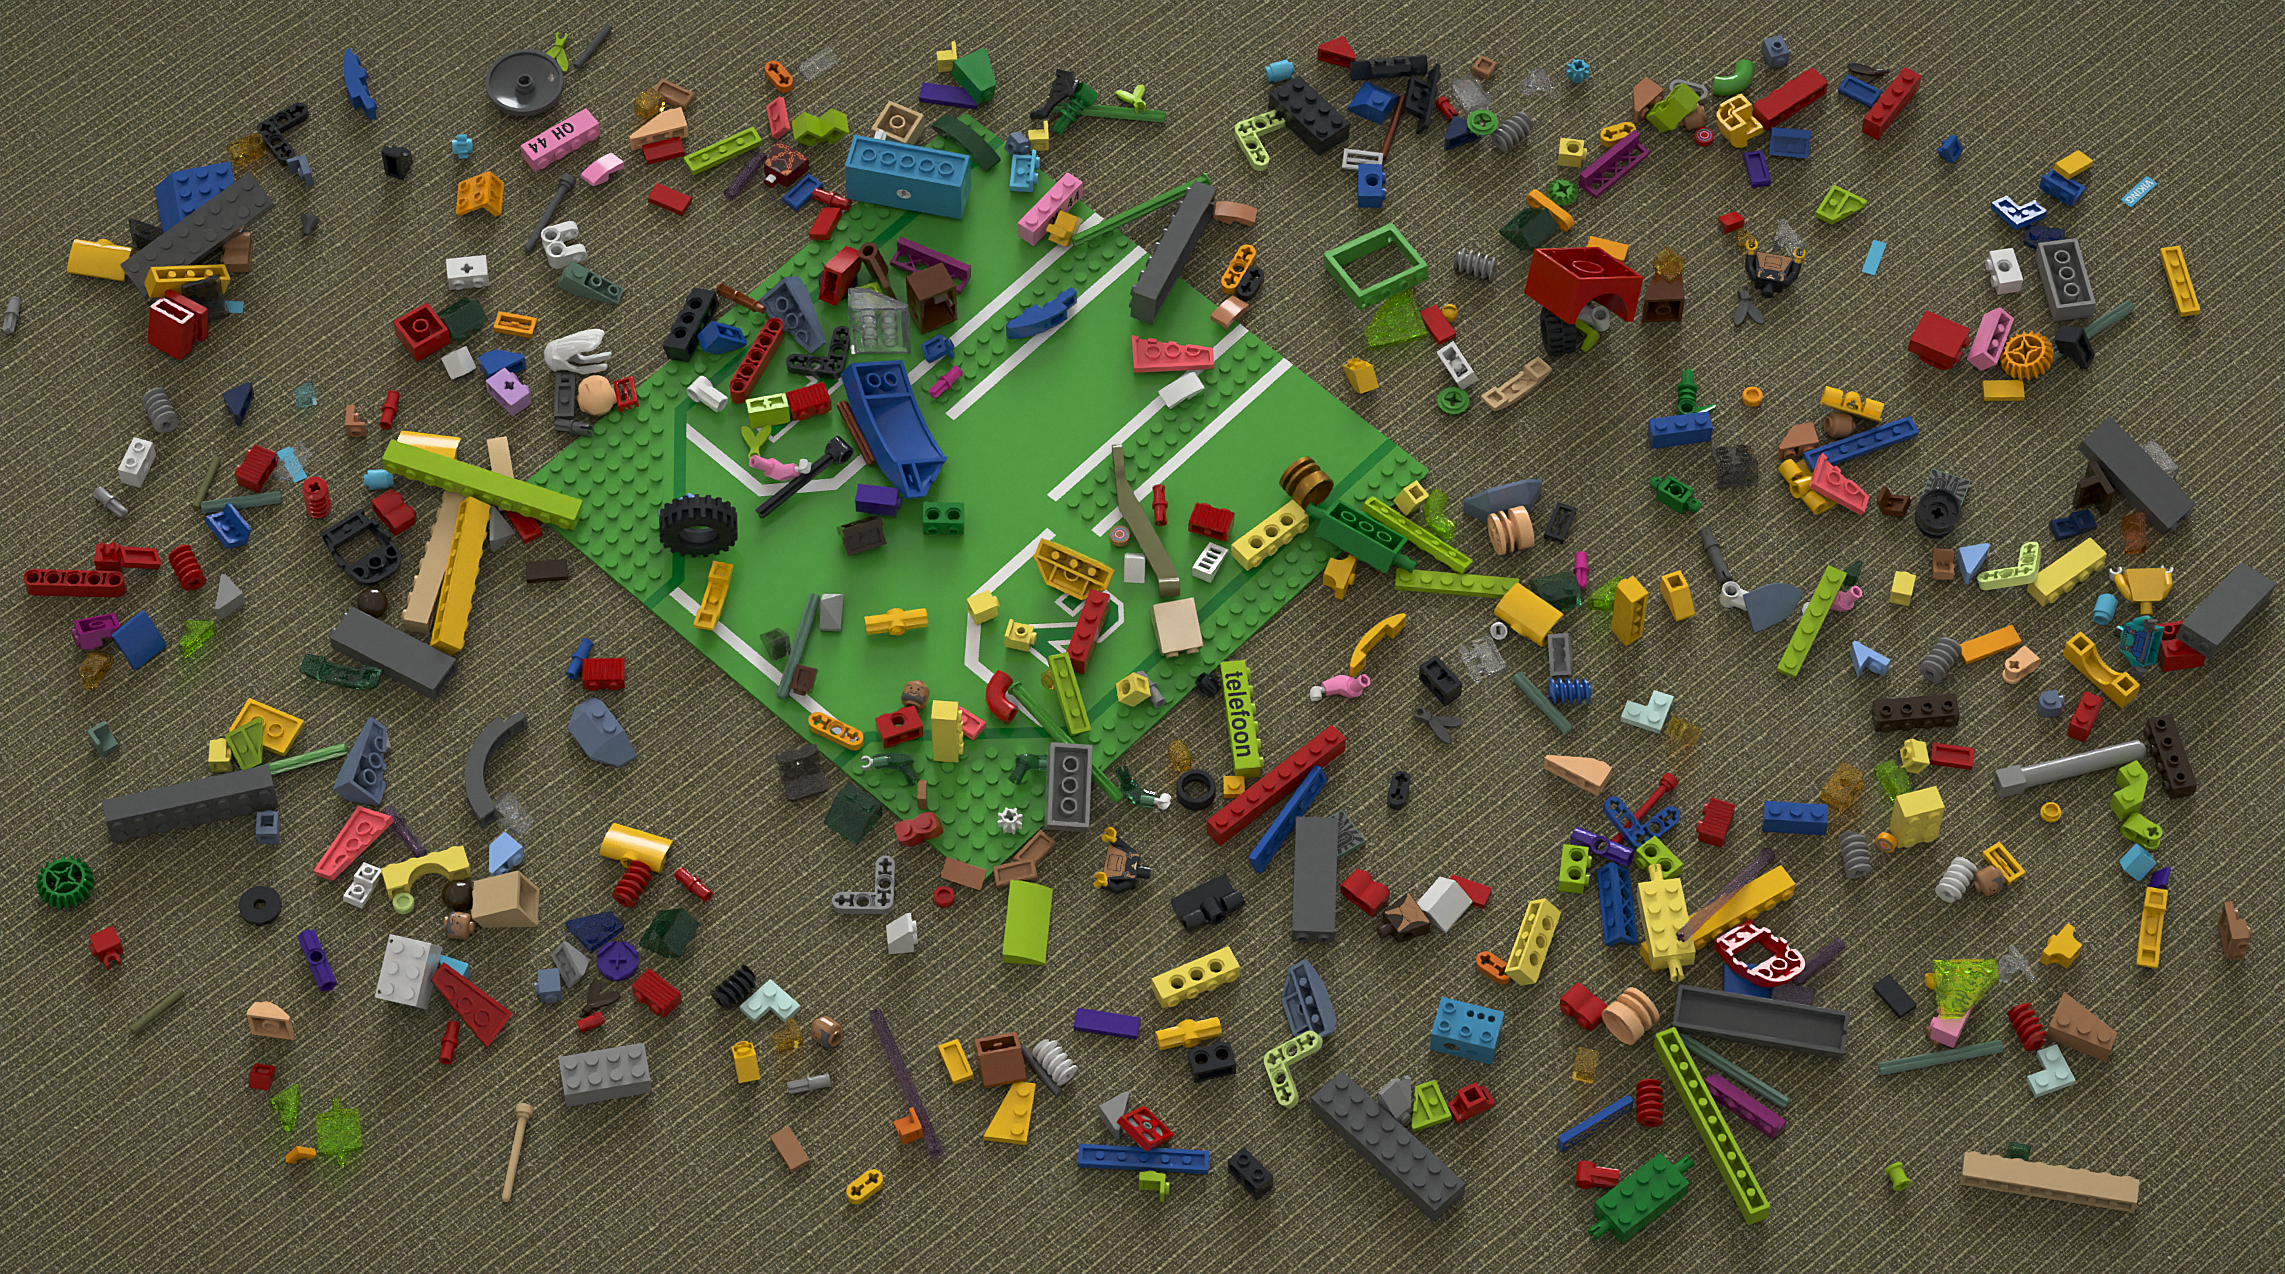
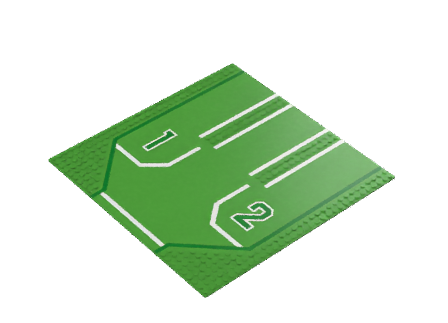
M964 113L958 120L978 133L1001 158V161L988 172L973 161V156L949 137L945 139L939 134L924 146L925 148L970 156L971 191L962 219L859 201L841 216L829 240H813L748 295L759 301L784 277L799 276L809 292L826 340L822 347L815 353L810 354L795 340L792 334L784 330L782 343L748 399L786 393L787 391L790 392L791 390L824 382L832 404V410L824 415L816 414L809 416L808 419L803 421H793L790 414L789 423L772 425L770 437L759 448L760 456L764 459L774 458L783 465L795 463L798 467L800 459H807L812 465L825 455L828 442L832 438L840 436L854 449L852 457L846 463H837L836 465L832 463L764 519L760 518L755 512L759 506L793 479L778 481L765 476L763 471L749 466L748 455L751 449L741 434L742 426L750 428L746 402L742 404L732 402L729 384L770 317L766 312L764 314L753 312L737 304L717 322L740 328L747 343L745 347L717 355L703 351L699 343L690 362L670 360L636 389L639 407L632 405V409L628 410L625 407L624 411L620 412L617 405L593 425V431L588 430L592 432L591 436L581 435L531 477L527 483L583 500V512L575 530L562 529L552 523L546 524L901 821L907 819L914 820L918 815L925 812H933L941 820L944 833L937 838L924 840L945 858L949 857L987 869L984 881H986L994 873L993 866L1004 864L1044 827L1046 766H1038V761H1047V747L1051 742L1058 743L1008 691L1006 692V699L1018 707L1015 718L1009 724H1006L989 711L985 701V690L997 670L1005 672L1011 677L1013 684L1020 681L1028 694L1070 737L1047 657L1067 651L1086 599L1080 600L1045 583L1037 562L1033 557L1041 538L1066 546L1115 570L1107 590L1103 591V593L1110 594V609L1085 675L1074 672L1091 731L1070 737L1075 744L1092 745V762L1102 772H1105L1197 686L1195 681L1199 675L1204 672L1210 675L1211 672H1214L1220 666V662H1225L1326 569L1330 558L1337 559L1344 552L1338 546L1322 540L1320 536L1315 534L1320 521L1309 516V526L1306 531L1298 533L1288 544H1283L1275 554L1264 558L1257 567H1252L1247 571L1231 556V544L1293 500L1279 485L1281 476L1292 463L1302 457L1309 456L1333 480V490L1318 507L1327 511L1339 499L1366 515L1367 513L1361 510L1363 503L1373 496L1390 508H1393L1396 505L1393 500L1398 494L1416 480L1420 483L1428 476L1429 470L1236 320L1228 329L1211 321V314L1218 306L1180 277H1178L1153 325L1130 317L1131 308H1129V303L1132 298L1130 295L1132 286L1134 284L1137 285L1139 282V274L1141 270L1145 271L1146 262L1151 255L1118 229H1114L1078 247L1073 245V243L1065 247L1048 240L1050 232H1047L1035 246L1018 237V222L1057 182L1040 169H1036L1038 185H1034L1033 192L1010 191L1009 185L1013 157L1004 149L1006 143L969 114ZM1080 200L1067 212L1083 219L1077 234L1106 221ZM900 236L971 265V279L961 294L956 293L958 320L921 335L908 312L906 277L910 273L890 265V261L897 251V241ZM872 242L876 244L888 266V274L885 277L900 306L895 309L880 279H873L870 276L863 261L861 269L857 274L858 288L851 297L840 300L837 306L819 300V275L824 270V266L845 246L859 251V248L864 243ZM901 255L898 262H909V258ZM924 264L915 265L917 270L927 269ZM952 279L955 285L959 287L962 280ZM877 282L884 295L885 310L878 314L866 316L859 287ZM1070 287L1077 291V303L1067 310V319L1059 325L1029 337L1008 339L1006 337V325L1008 322L1019 317L1025 309L1031 308L1035 304L1042 309L1047 302L1053 301L1062 291H1066ZM839 326L848 327L851 331V343L845 369L851 363L903 360L913 394L926 425L945 457H948L924 498L906 499L899 491V496L902 497L901 509H897L896 516L856 512L855 498L858 484L896 487L886 477L878 464H875L873 467L866 464L837 408V404L842 400L849 403L842 378L829 379L790 373L787 370L786 359L791 354L828 357L833 331ZM841 334L839 337L841 343H843L842 340L845 334ZM939 334H942L947 339L950 338L955 346V349H953L955 357L950 358L948 355H945L929 364L925 359L921 344ZM1132 335L1139 336V339L1145 340L1153 338L1157 339L1158 342L1168 343L1172 341L1183 346L1191 344L1213 348L1214 369L1134 373ZM837 349L833 352V354L837 356H840L844 353V351L840 349ZM836 362L834 365V369H832V371H836V369L838 368ZM813 363L810 365V368L818 369L820 364ZM953 366H958L962 370L963 376L952 384L951 389H947L936 399L932 398L928 390L939 381L940 376L948 373ZM1195 372L1205 389L1188 400L1186 398L1172 409H1169L1158 391L1179 378ZM699 376L706 377L711 382L713 388L728 398V402L721 412H715L703 402H695L688 396L686 389ZM763 427L751 429L755 437ZM1122 444L1126 480L1178 572L1180 596L1159 597L1158 579L1147 559L1145 562L1144 583L1124 582L1125 553L1143 552L1118 507L1112 458V445ZM1157 484H1161V489L1162 485L1165 486V498L1168 502V508L1166 509L1168 523L1165 526H1159V522L1156 526L1154 523L1152 487ZM687 493L692 495L699 494V497L711 495L713 499L720 497L722 502L729 501L731 507L734 506L736 508L738 539L733 547L729 546L728 551L721 550L720 554L716 556L713 553L708 554V557L697 555L696 558H692L690 554L680 556V552L672 553L670 548L665 549L663 543H660L658 510L664 509V504L666 503L671 504L672 499H679ZM923 502L964 503V534H923ZM1195 503H1207L1214 508H1226L1235 513L1234 525L1228 542L1188 531V522ZM873 515L881 517L883 522L882 529L887 544L847 556L842 538L838 535L836 527ZM695 526V527H690V528H691V529H706V528H709V527ZM1124 526L1129 530L1130 540L1128 544L1118 547L1110 542V530L1113 527ZM1209 542L1228 549V553L1211 583L1192 576V568ZM1211 550L1212 552L1220 555L1219 552ZM1208 555V557L1213 558L1215 560L1217 559L1216 557ZM713 561L733 564L728 594L714 631L694 628L693 623L705 595ZM989 590L992 596H996L999 601L998 616L975 625L967 611L966 599ZM811 593L818 594L820 602L799 665L818 669L812 694L806 693L805 696L793 693L794 689H790L786 700L778 699L776 693L808 597ZM823 594L844 595L841 631H820V603ZM1194 598L1203 647L1199 649L1198 653L1187 654L1185 651L1178 653L1179 656L1167 658L1166 655L1161 656L1149 610L1155 604ZM900 608L903 611L925 608L928 627L908 629L901 635H891L889 632L867 635L864 617L886 614L888 610ZM1010 619L1017 623L1034 626L1037 638L1035 645L1031 644L1029 652L1005 647V633ZM1144 671L1152 683H1156L1158 691L1165 698L1166 702L1159 708H1155L1149 698L1134 707L1121 703L1117 697L1116 683L1132 673ZM914 680L923 681L930 690L926 707L917 712L923 724L924 736L884 749L876 730L875 718L903 708L904 705L900 699L904 685ZM933 700L958 702L959 706L986 722V728L974 741L963 734L964 752L963 755H959V763L933 760L931 726ZM814 712H821L860 730L864 739L863 746L859 750H850L812 732L809 729V716ZM819 720L818 722L814 721V725H817L818 723L822 724L821 720ZM835 727L830 732L833 735H838L842 730ZM855 737L854 739H851V738H850V740H851V742H853L854 740H857V741H858V738H857V737ZM863 756H868L871 759L889 758L888 763L873 765L869 771H864L861 766L869 764L868 761L861 762ZM919 780L927 781L926 809L918 808ZM1006 807L1008 809L1017 808V814L1023 815V821H1021L1022 829H1017L1015 834L1008 832L1004 834L1003 827L998 828L997 821L999 820L998 813H1003Z

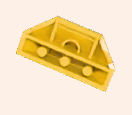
M1041 538L1033 556L1047 585L1080 600L1087 599L1090 589L1100 592L1107 590L1115 572L1112 568L1095 559L1044 538Z

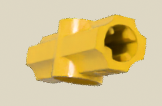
M894 608L888 610L886 614L864 617L867 635L887 632L891 635H901L908 629L928 627L925 608L909 611Z
M1218 1017L1197 1022L1191 1019L1184 1020L1177 1024L1176 1027L1155 1031L1156 1042L1160 1051L1181 1045L1185 1048H1190L1198 1045L1202 1040L1222 1036Z

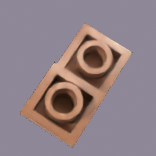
M1217 201L1214 207L1213 218L1230 225L1235 220L1252 227L1255 223L1257 208L1235 202Z
M1231 296L1211 314L1210 320L1228 329L1235 319L1239 320L1249 308V304L1235 296Z
M947 857L941 878L981 890L987 869Z

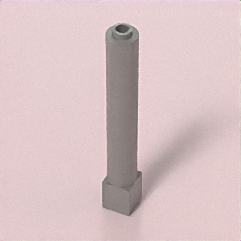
M2137 739L2022 768L2020 765L1996 770L1993 782L1999 797L2003 798L2023 793L2025 788L2131 763L2135 760H2143L2146 748L2144 743H2140Z

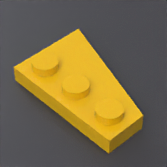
M1016 1082L1012 1084L985 1132L984 1140L1027 1145L1036 1083Z

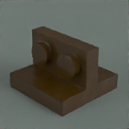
M2096 460L2088 462L2085 477L2077 483L2072 504L2076 510L2095 504L2099 513L2103 516L2110 511L2115 491Z
M873 515L836 527L838 535L842 538L847 556L887 544L882 529L883 522L881 517Z

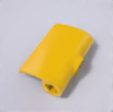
M75 239L69 255L67 272L124 281L126 273L120 264L133 256L135 250L131 247L114 245V243L107 239H99L97 242Z
M1825 386L1820 401L1822 406L1878 423L1882 421L1880 417L1884 403L1866 398L1864 404H1862L1860 395L1856 392H1848L1842 397V390ZM1851 400L1855 401V403H1853V406L1849 405V403H1851Z
M401 431L397 441L457 460L456 452L461 438Z
M1788 459L1779 466L1778 471L1789 483L1791 494L1797 499L1801 498L1814 515L1823 513L1838 504L1809 488L1813 473H1811L1804 459L1797 463L1793 459Z
M1519 583L1513 585L1504 595L1494 611L1495 616L1540 647H1545L1548 644V634H1553L1550 631L1551 628L1564 616L1562 612Z
M613 823L602 842L600 856L617 861L620 860L625 868L630 867V863L633 860H638L647 864L653 872L661 873L664 868L666 853L673 841Z

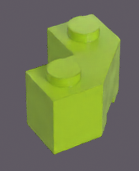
M1683 82L1676 85L1665 100L1656 103L1646 118L1661 133L1668 130L1672 131L1688 113L1691 114L1698 107L1697 102L1701 98Z
M833 108L820 118L803 112L792 121L794 140L808 147L817 146L816 143L828 141V144H835L849 134L846 114Z
M2137 760L2120 768L2117 774L2116 783L2121 790L2113 793L2110 807L2121 822L2128 819L2133 812L2139 813L2143 802L2148 775Z

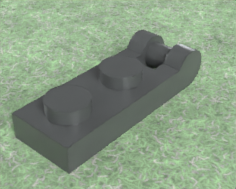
M555 372L554 421L557 419H575L576 372H569V374Z

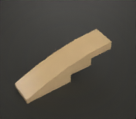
M507 436L487 439L492 471L514 478Z

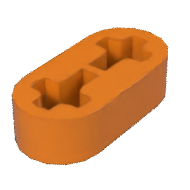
M778 61L766 63L765 75L779 92H790L793 89V78Z
M1488 951L1477 955L1476 968L1481 973L1498 984L1505 985L1511 981L1512 978L1507 974L1499 976V972L1503 973L1505 971L1506 962ZM1489 960V964H1482V961Z

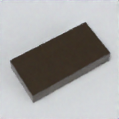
M567 559L526 562L527 583L568 580Z

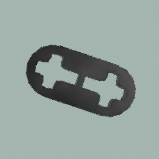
M1252 267L1247 270L1237 286V297L1240 300L1247 302L1254 298L1264 281L1262 269Z
M1405 771L1395 772L1391 779L1387 804L1394 810L1402 809L1406 804L1411 777ZM1400 779H1404L1402 787H1398ZM1396 793L1400 794L1398 802L1394 801Z

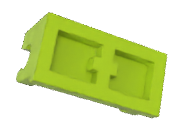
M785 393L746 400L751 429L790 422L789 406Z

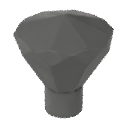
M301 214V221L304 227L303 234L311 235L312 228L320 221L317 216Z

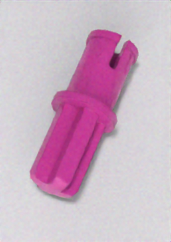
M953 366L948 373L940 376L939 381L928 390L930 396L936 399L944 391L951 389L952 384L963 376L962 370L958 366Z
M1583 551L1575 553L1573 573L1577 590L1586 589L1587 575L1589 574V568L1587 567L1588 554Z

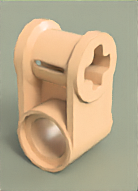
M2023 646L2017 653L2006 660L2005 670L2002 674L2003 680L2009 684L2018 683L2040 665L2041 659L2028 647Z

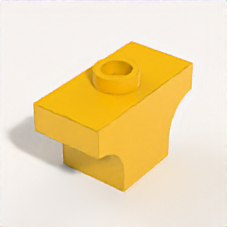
M1349 554L1343 560L1330 558L1324 571L1323 585L1331 587L1335 591V598L1343 600L1348 586L1354 583L1356 577L1354 572L1357 568L1356 556Z
M2068 923L2057 936L2052 935L2047 942L2048 946L2042 952L2040 962L2046 966L2051 963H2058L2067 969L2080 955L2082 944L2073 936L2075 927Z

